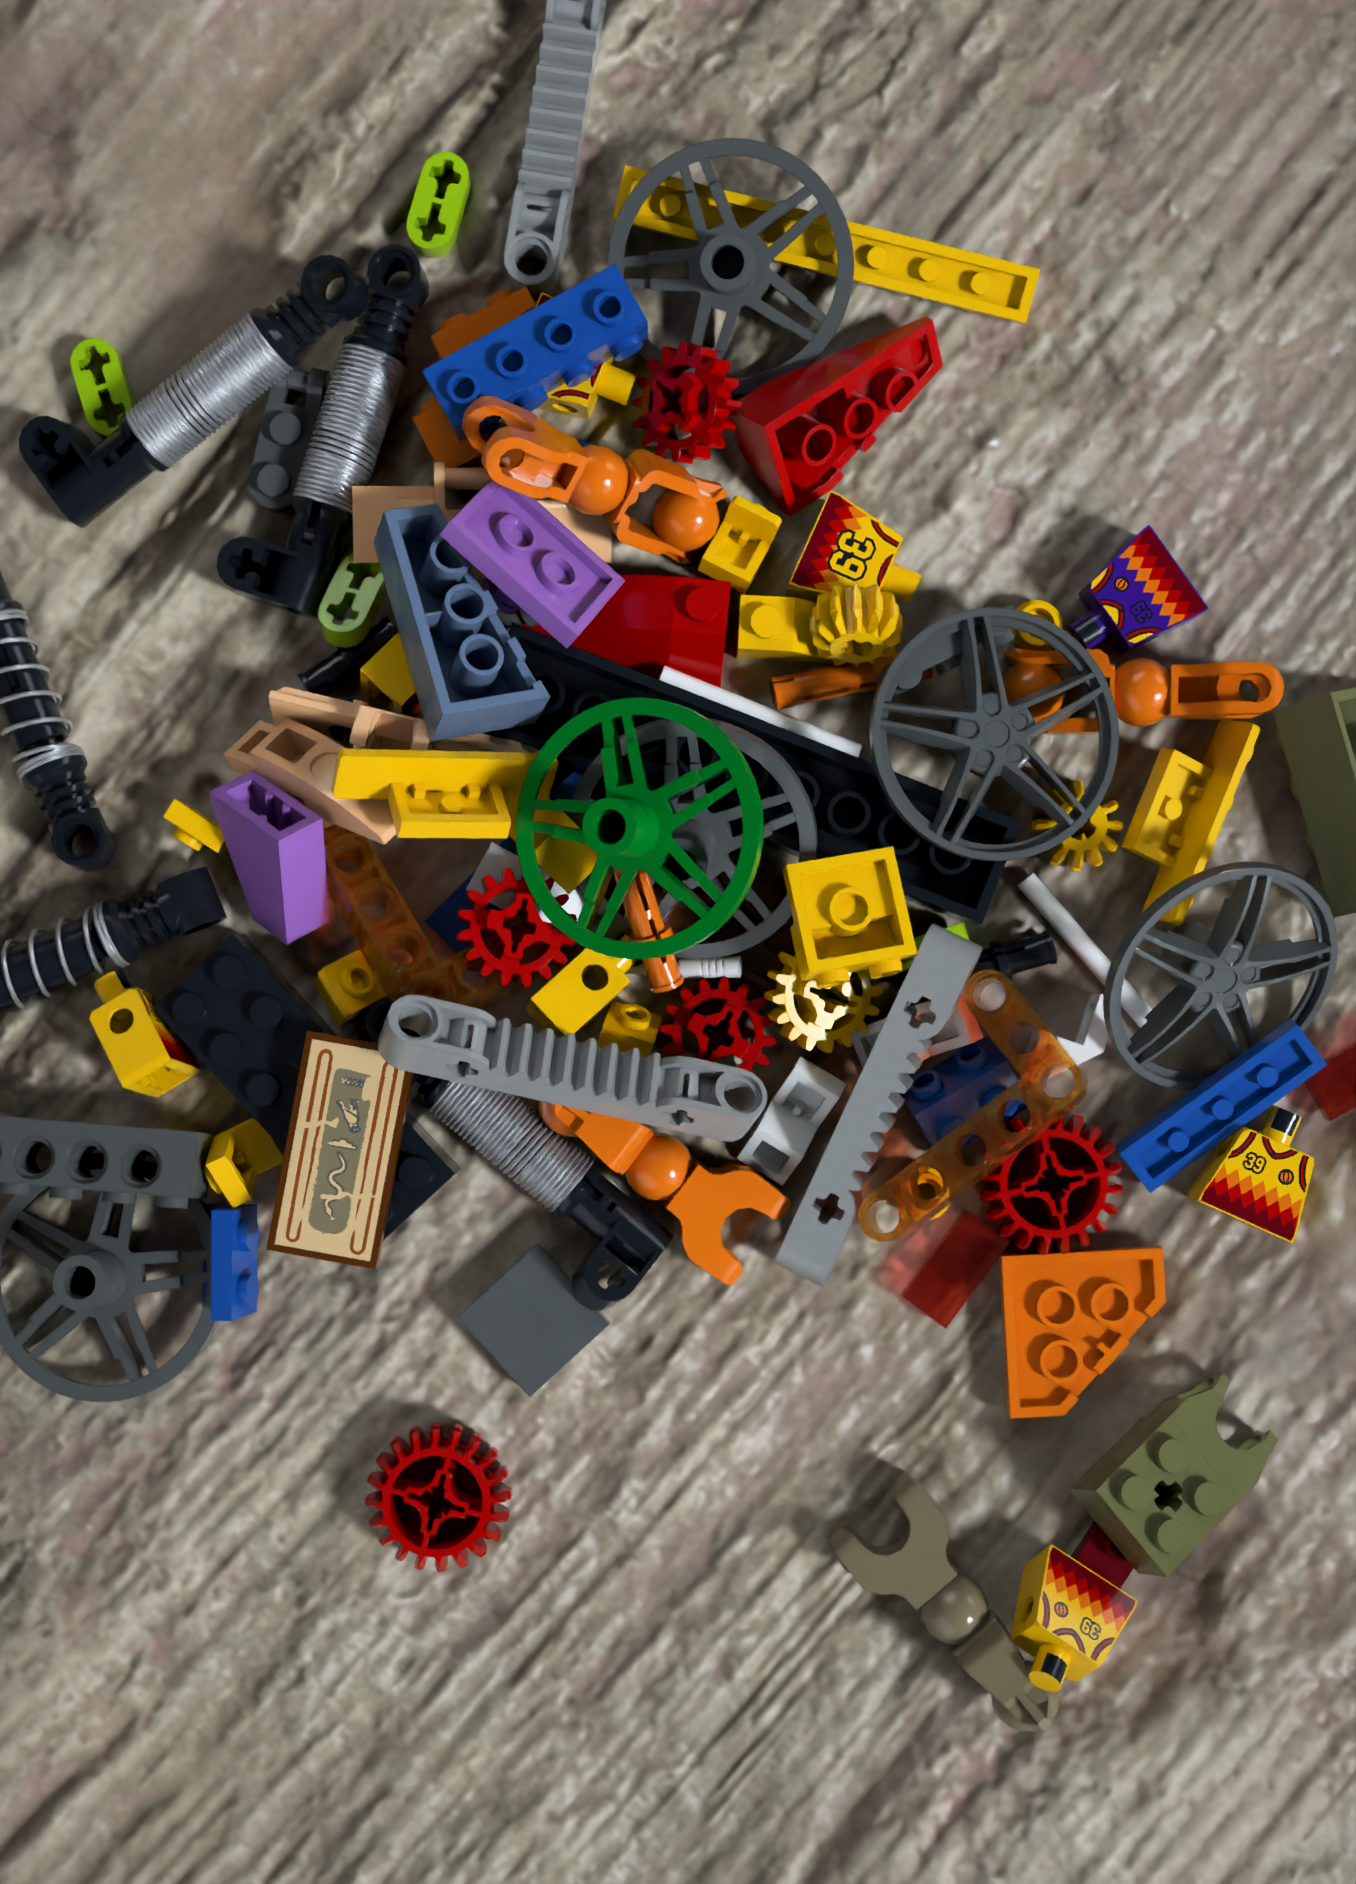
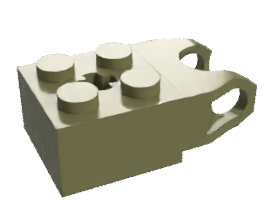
M1223 1372L1210 1373L1194 1384L1189 1390L1165 1398L1148 1416L1141 1417L1069 1488L1139 1574L1168 1577L1258 1483L1268 1456L1278 1441V1438L1271 1430L1265 1433L1257 1430L1244 1440L1235 1442L1230 1446L1222 1440L1217 1431L1216 1416L1218 1408L1224 1400L1225 1392L1231 1383Z

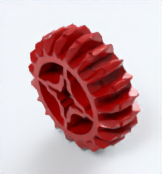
M1054 1108L1051 1109L1047 1125H1045L1040 1111L1034 1109L1030 1110L1028 1115L1030 1128L1026 1129L1018 1117L1009 1119V1125L1015 1134L1011 1139L1005 1133L995 1130L992 1137L1003 1146L999 1153L989 1148L982 1149L981 1156L994 1162L993 1170L977 1169L976 1177L984 1181H992V1187L980 1189L977 1191V1197L981 1201L996 1200V1204L989 1207L984 1212V1216L989 1221L1006 1217L997 1230L998 1234L1003 1238L1011 1236L1019 1228L1015 1245L1020 1249L1025 1250L1030 1245L1034 1236H1036L1035 1247L1039 1254H1048L1051 1239L1053 1238L1058 1251L1066 1254L1070 1252V1235H1073L1075 1240L1083 1247L1090 1244L1089 1236L1084 1230L1088 1225L1099 1233H1104L1107 1227L1104 1222L1097 1218L1101 1210L1110 1215H1116L1118 1207L1105 1200L1107 1193L1115 1195L1123 1193L1122 1185L1108 1182V1176L1121 1172L1122 1166L1118 1162L1103 1163V1159L1111 1155L1115 1147L1110 1142H1103L1095 1147L1093 1146L1101 1134V1129L1098 1126L1091 1125L1080 1134L1083 1126V1117L1078 1114H1072L1063 1127L1062 1110ZM1057 1137L1070 1141L1083 1154L1087 1165L1079 1167L1075 1165L1062 1166L1058 1162L1055 1151L1050 1147L1049 1138ZM1032 1143L1034 1149L1031 1150L1032 1163L1029 1170L1021 1176L1013 1177L1012 1181H1008L1009 1170L1015 1157L1023 1148ZM1046 1169L1059 1176H1066L1065 1178H1060L1059 1186L1054 1185L1057 1190L1051 1193V1195L1041 1187L1032 1186L1038 1184L1039 1177L1045 1178L1042 1172ZM1090 1181L1085 1201L1072 1216L1066 1219L1065 1214L1068 1213L1067 1199L1069 1194L1074 1189L1085 1186L1086 1182ZM1018 1196L1023 1198L1038 1197L1043 1211L1048 1214L1050 1224H1036L1023 1219L1015 1210L1010 1198Z
M433 1422L431 1425L430 1439H426L423 1430L419 1426L412 1427L409 1431L411 1445L403 1438L396 1436L390 1443L394 1455L381 1452L376 1459V1463L384 1472H371L367 1479L368 1484L380 1491L369 1493L365 1498V1505L371 1508L382 1509L371 1516L369 1520L370 1527H388L379 1542L383 1547L390 1545L395 1540L401 1544L395 1555L397 1561H403L409 1551L418 1554L415 1560V1568L417 1570L424 1568L428 1557H434L437 1571L439 1573L444 1572L447 1568L448 1556L452 1555L459 1568L467 1566L469 1561L467 1548L474 1555L480 1558L483 1557L487 1552V1545L483 1538L489 1541H498L502 1531L495 1522H506L510 1515V1510L499 1503L511 1499L512 1488L506 1485H495L507 1477L509 1472L507 1466L500 1465L490 1468L489 1465L496 1459L498 1450L495 1447H491L480 1454L477 1448L483 1436L476 1432L472 1435L468 1444L461 1441L460 1437L463 1433V1426L460 1424L454 1425L449 1438L443 1437L441 1422ZM441 1456L440 1464L432 1475H414L412 1479L399 1476L403 1469L419 1459ZM458 1462L469 1469L476 1478L481 1490L482 1499L474 1497V1491L463 1487L458 1482L456 1477ZM445 1474L446 1478L443 1488L445 1489L444 1498L446 1501L443 1506H440L434 1519L432 1514L435 1504H433L434 1495L432 1492L435 1487H438ZM397 1495L403 1496L404 1503L414 1506L420 1512L422 1518L420 1530L414 1527L403 1515ZM467 1514L478 1517L471 1526L459 1533L437 1536L440 1524L445 1519L451 1517L465 1519Z

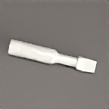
M741 956L703 959L679 958L676 960L683 978H740L742 976L743 965ZM643 962L635 963L625 973L647 976Z

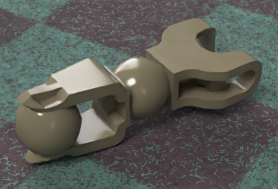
M905 1472L902 1473L893 1483L895 1500L903 1508L908 1518V1529L901 1540L888 1547L873 1546L860 1536L854 1528L843 1526L829 1536L834 1552L864 1590L880 1595L896 1594L905 1597L916 1610H920V1618L927 1632L938 1641L950 1644L952 1653L961 1667L991 1694L992 1706L999 1719L1010 1728L1023 1732L1046 1731L1052 1726L1053 1718L1058 1713L1061 1702L1060 1690L1057 1692L1044 1691L1030 1681L1029 1673L1033 1661L1025 1660L1018 1647L1013 1643L1011 1635L1002 1620L991 1609L988 1610L987 1598L981 1587L970 1578L958 1575L955 1565L947 1556L946 1548L949 1537L944 1511L912 1475Z

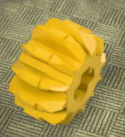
M856 582L849 588H843L838 585L834 586L832 593H824L817 596L816 606L812 608V617L809 618L810 635L813 636V645L817 647L819 657L825 659L833 658L835 665H841L845 662L853 663L856 667L862 662L877 664L880 657L894 655L895 645L901 642L900 633L903 632L902 615L899 613V605L895 603L894 593L880 592L876 584L866 588L859 587Z
M1082 780L1072 781L1069 787V791L1078 801L1084 794ZM1050 788L1051 798L1069 814L1072 808L1055 789ZM1113 800L1102 806L1099 805L1093 815L1082 826L1087 831L1086 834L1083 833L1073 838L1070 836L1062 843L1054 846L1053 848L1055 849L1050 855L1048 863L1056 867L1063 862L1067 855L1068 867L1071 872L1081 870L1083 858L1092 867L1100 866L1103 861L1099 849L1112 853L1118 848V844L1106 835V833L1123 830L1122 822L1117 820L1108 821L1106 814L1114 812L1118 808V803ZM1038 806L1035 809L1047 817V819L1031 821L1029 829L1035 832L1047 831L1057 823Z

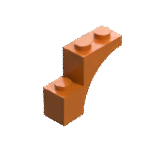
M525 286L516 292L513 289L502 290L486 301L485 308L469 316L465 313H460L443 321L438 326V332L430 335L440 360L534 309L536 305L527 287ZM435 397L424 403L420 407L421 413L412 417L434 462H445V468H484L481 461L482 453L473 448L467 438L459 442Z

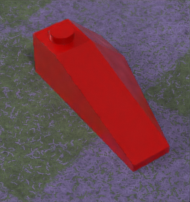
M928 317L921 318L769 380L738 400L742 402L741 408L731 410L730 419L737 424L734 432L740 451L785 514L791 517L832 490L844 477L840 470L858 450L866 452L877 440L873 433L892 412L901 413L942 368L943 363L933 319Z
M619 574L625 582L571 644L574 647L656 679L659 678L665 665L720 687L731 582L680 576ZM527 624L520 625L533 631H536L538 633H541L543 635L554 638L551 634L545 631L541 625L534 626L531 628L527 626Z

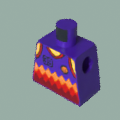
M1148 525L1078 593L1088 612L1068 625V631L1085 649H1092L1108 638L1116 651L1123 654L1191 622L1209 608L1152 527Z

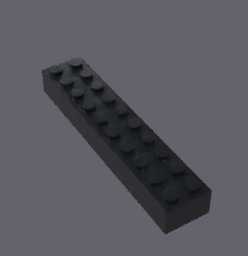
M512 622L508 634L511 639L516 637L527 656L525 659L526 665L535 680H541L550 695V699L536 724L484 732L483 734L519 742L524 750L539 753L545 743L559 728L578 714L596 705L612 700L642 697L680 704L709 719L726 722L750 732L770 745L786 760L802 782L814 811L818 839L816 859L893 846L905 899L973 926L983 923L1006 861L996 862L967 859L942 850L923 839L900 818L891 806L878 781L873 763L572 645L565 648L554 638ZM632 715L635 727L651 721L664 719L657 716ZM617 717L618 733L621 736L625 733L622 717ZM602 724L591 727L570 742L557 757L558 763L585 773L591 762L601 752V748H604ZM678 737L680 777L690 772L687 737ZM697 737L702 768L721 759L704 739ZM665 739L656 740L639 747L648 787L651 791L664 786V765L666 764ZM741 751L756 780L761 800L785 793L775 778L760 763ZM628 754L622 757L625 785L633 784L634 781ZM726 771L704 783L705 793L712 792L732 779L730 772ZM894 772L899 785L913 806L933 823L942 802L940 797L943 791ZM733 789L708 807V810L711 813H717L741 806L737 789ZM693 790L681 795L680 800L694 799ZM958 797L943 831L952 834L968 800ZM790 802L763 809V819L792 809ZM979 805L960 838L981 844H1012L1022 822ZM742 817L728 821L733 832L743 828ZM797 821L774 830L773 835L763 838V843L799 857L800 842Z

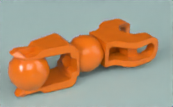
M481 396L477 398L464 412L462 419L463 432L472 447L482 453L481 461L492 480L501 486L531 498H553L570 504L583 514L603 515L618 540L623 544L656 555L664 553L675 561L685 564L692 563L690 552L706 546L717 532L720 518L716 502L728 497V494L718 482L690 475L685 468L644 449L634 450L626 459L606 446L590 444L582 447L575 437L556 429L532 412L494 396ZM500 416L506 423V427L496 430L492 436L479 433V424L485 417ZM651 484H658L668 489L655 501L652 513L654 527L628 516L626 510L638 500V492H645Z
M1014 648L1004 654L1012 664L1002 676L1006 697L1009 701H1014L1050 684H1057L1064 680L1057 668L1074 667L1057 650L1034 651ZM1086 649L1106 678L1112 692L1118 719L1128 725L1138 727L1152 725L1164 717L1166 719L1249 720L1275 708L1283 696L1284 683L1280 672L1271 664L1264 662H1212L1170 665L1166 668L1155 660L1137 658L1127 660L1115 669V664H1110L1108 655L1102 650ZM1242 681L1249 682L1255 687L1257 693L1255 702L1246 701L1241 697L1239 687ZM1066 691L1028 707L1035 723L1063 708ZM1095 714L1094 718H1067L1042 734L1096 735L1099 733L1097 715Z
M538 1100V1111L541 1119L551 1131L563 1137H579L611 1170L621 1175L625 1173L628 1184L638 1195L648 1200L663 1201L665 1208L679 1220L678 1233L688 1258L726 1285L736 1284L743 1274V1267L737 1256L728 1250L721 1241L720 1231L725 1218L738 1209L752 1208L766 1214L773 1220H781L785 1218L793 1207L790 1199L781 1190L748 1165L727 1164L719 1168L707 1167L695 1158L692 1160L688 1148L680 1139L667 1133H654L650 1125Z

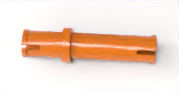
M899 651L894 652V655L889 657H880L877 664L862 662L856 667L853 663L845 662L841 665L832 664L793 674L769 677L770 693L775 710L780 711L797 705L829 700L858 692L873 690L876 694L878 689V673L883 667L892 662ZM933 667L922 672V679L933 677Z
M614 868L613 875L617 884L623 872ZM639 870L623 900L633 932L630 934L629 940L630 942H648L672 936L673 932L670 924L663 922L650 878L644 870ZM674 954L659 958L642 959L650 982V990L654 993L670 991L684 982Z

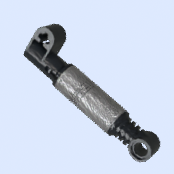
M391 244L380 248L373 254L368 263L369 299L363 311L364 313H361L357 319V323L360 326H355L353 333L345 336L342 345H340L341 349L339 350V355H337L338 360H335L336 365H334V370L332 371L333 375L330 376L331 380L327 386L328 390L325 391L326 395L324 396V401H322L323 406H320V416L317 417L318 421L314 425L316 430L312 431L314 436L310 437L312 442L309 443L310 448L307 449L306 457H304L305 462L302 463V472L299 473L300 477L297 478V487L294 488L295 492L292 493L291 505L295 513L284 547L254 538L238 537L226 543L218 554L217 569L220 578L226 585L247 599L304 617L318 619L319 606L327 591L345 532L353 527L352 485L368 486V483H370L369 479L372 478L371 473L373 472L381 443H383L382 438L385 437L384 433H386V428L388 427L387 423L390 422L389 418L393 412L396 397H398L399 387H401V382H403L402 377H404V372H406L408 359L404 353L405 344L403 342L408 340L410 332L407 329L412 328L414 322L411 316L416 315L417 310L424 305L429 295V282L418 258L412 250L403 245ZM400 271L411 273L410 279L403 287L397 289L387 287V282L394 273ZM277 559H280L269 594H267L269 583L254 572H247L245 576L241 573L243 565L252 566L256 562L264 570L273 574Z
M321 255L311 260L304 268L301 280L296 283L299 289L298 292L293 288L287 290V301L281 296L275 300L277 309L269 305L265 309L254 308L249 313H246V317L242 316V320L234 323V327L230 326L229 330H225V334L221 333V337L213 340V344L209 343L208 347H204V351L200 350V354L192 357V361L188 360V364L181 366V370H176V374H171V378H166V382H161L159 388L155 387V391L146 394V398L142 397V401H138V404H134V408L126 411V414L122 415L119 419V428L96 447L78 427L49 416H40L30 420L22 429L19 437V450L24 461L69 520L77 526L85 528L154 471L165 472L170 467H173V464H177L179 460H182V457L190 454L194 447H198V444L206 441V436L211 437V432L216 433V428L221 429V424L226 425V420L231 421V417L239 414V410L243 411V407L251 404L252 400L256 401V397L264 394V390L268 391V387H272V383L276 384L277 380L281 381V377H285V373L289 374V370H293L300 363V354L305 350L303 342L305 341L308 345H312L316 341L314 333L322 337L326 333L325 324L329 328H333L339 322H348L359 317L365 310L369 299V291L365 279L339 257ZM343 277L345 286L342 294L334 300L327 301L326 290L332 280ZM58 452L78 461L70 466L65 460L56 458L53 455Z
M387 998L379 1000L372 1005L358 1029L357 1039L378 1043L379 1034L376 1032L375 1025L385 1022L391 1005L397 999ZM405 1028L401 1029L405 1034L409 1036L420 1037V1035L414 1030ZM414 1073L412 1086L416 1082L421 1085L417 1092L422 1095L423 1106L429 1109V1112H433V1115H437V1119L446 1122V1126L450 1125V1129H454V1133L458 1132V1136H462V1140L466 1139V1143L475 1146V1150L483 1153V1157L491 1160V1164L498 1165L499 1170L503 1169V1174L509 1173L508 1178H513V1182L520 1184V1188L528 1191L529 1195L533 1194V1198H537V1202L541 1201V1205H545V1209L549 1208V1212H552L557 1217L568 1216L597 1241L577 1266L572 1276V1290L580 1304L590 1310L602 1311L613 1307L626 1298L670 1243L674 1234L601 1174V1165L594 1158H590V1155H586V1151H582V1148H578V1144L570 1141V1137L566 1138L554 1133L544 1125L545 1123L542 1121L540 1114H537V1111L533 1110L532 1106L528 1107V1103H524V1099L520 1100V1096ZM617 1257L626 1266H623L609 1277L607 1281L608 1287L604 1289L598 1283L602 1276L600 1272L612 1264Z

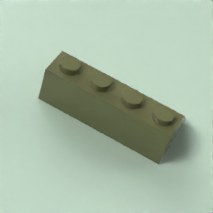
M1356 687L1330 692L1273 711L1276 720L1275 736L1280 748L1285 751L1291 772V791L1301 806L1306 823L1305 839L1309 849L1315 854L1321 875V894L1325 902L1330 906L1333 918L1356 913Z

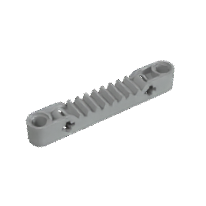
M547 0L543 41L540 43L539 64L536 66V83L533 85L532 106L529 108V124L525 131L522 166L518 173V184L514 193L504 251V265L511 288L516 292L526 286L533 301H538L541 292L551 296L557 289L561 278L607 0ZM530 258H537L546 263L543 271L537 275H525L519 271V268L524 261Z
M933 923L928 929L775 1258V1264L824 1287L861 1211L863 1202L861 1188L869 1178L866 1172H869L878 1158L874 1152H878L884 1145L887 1138L883 1133H887L896 1120L891 1113H896L905 1101L899 1093L905 1094L914 1082L907 1073L915 1074L920 1068L923 1061L917 1054H924L932 1043L929 1038L937 1035L951 1019L983 949L982 946ZM926 997L931 1000L929 1010L936 1014V1017L929 1015L922 1022L915 1018L917 1009L910 1005V1003H917L920 999ZM830 1193L839 1197L837 1203L839 1208L835 1213H831L826 1209L828 1205L826 1198Z
M406 995L398 998L391 1005L378 1038V1050L382 1058L389 1065L403 1071L719 1141L733 1142L741 1139L765 1109L768 1100L767 1090L763 1082L754 1073L745 1069L686 1056H672L661 1059L660 1053L655 1052L647 1057H641L638 1048H632L625 1053L619 1052L616 1043H610L602 1048L597 1046V1041L594 1038H589L580 1043L576 1042L575 1034L572 1033L558 1038L555 1037L553 1029L546 1028L540 1033L533 1032L532 1025L528 1023L514 1028L511 1026L510 1019L503 1018L497 1022L488 1012L478 1008L422 995ZM469 1025H472L473 1028H472V1029H468V1026H469ZM405 1028L414 1030L420 1035V1037L409 1036L405 1034L401 1029ZM727 1101L734 1103L739 1110L732 1108Z

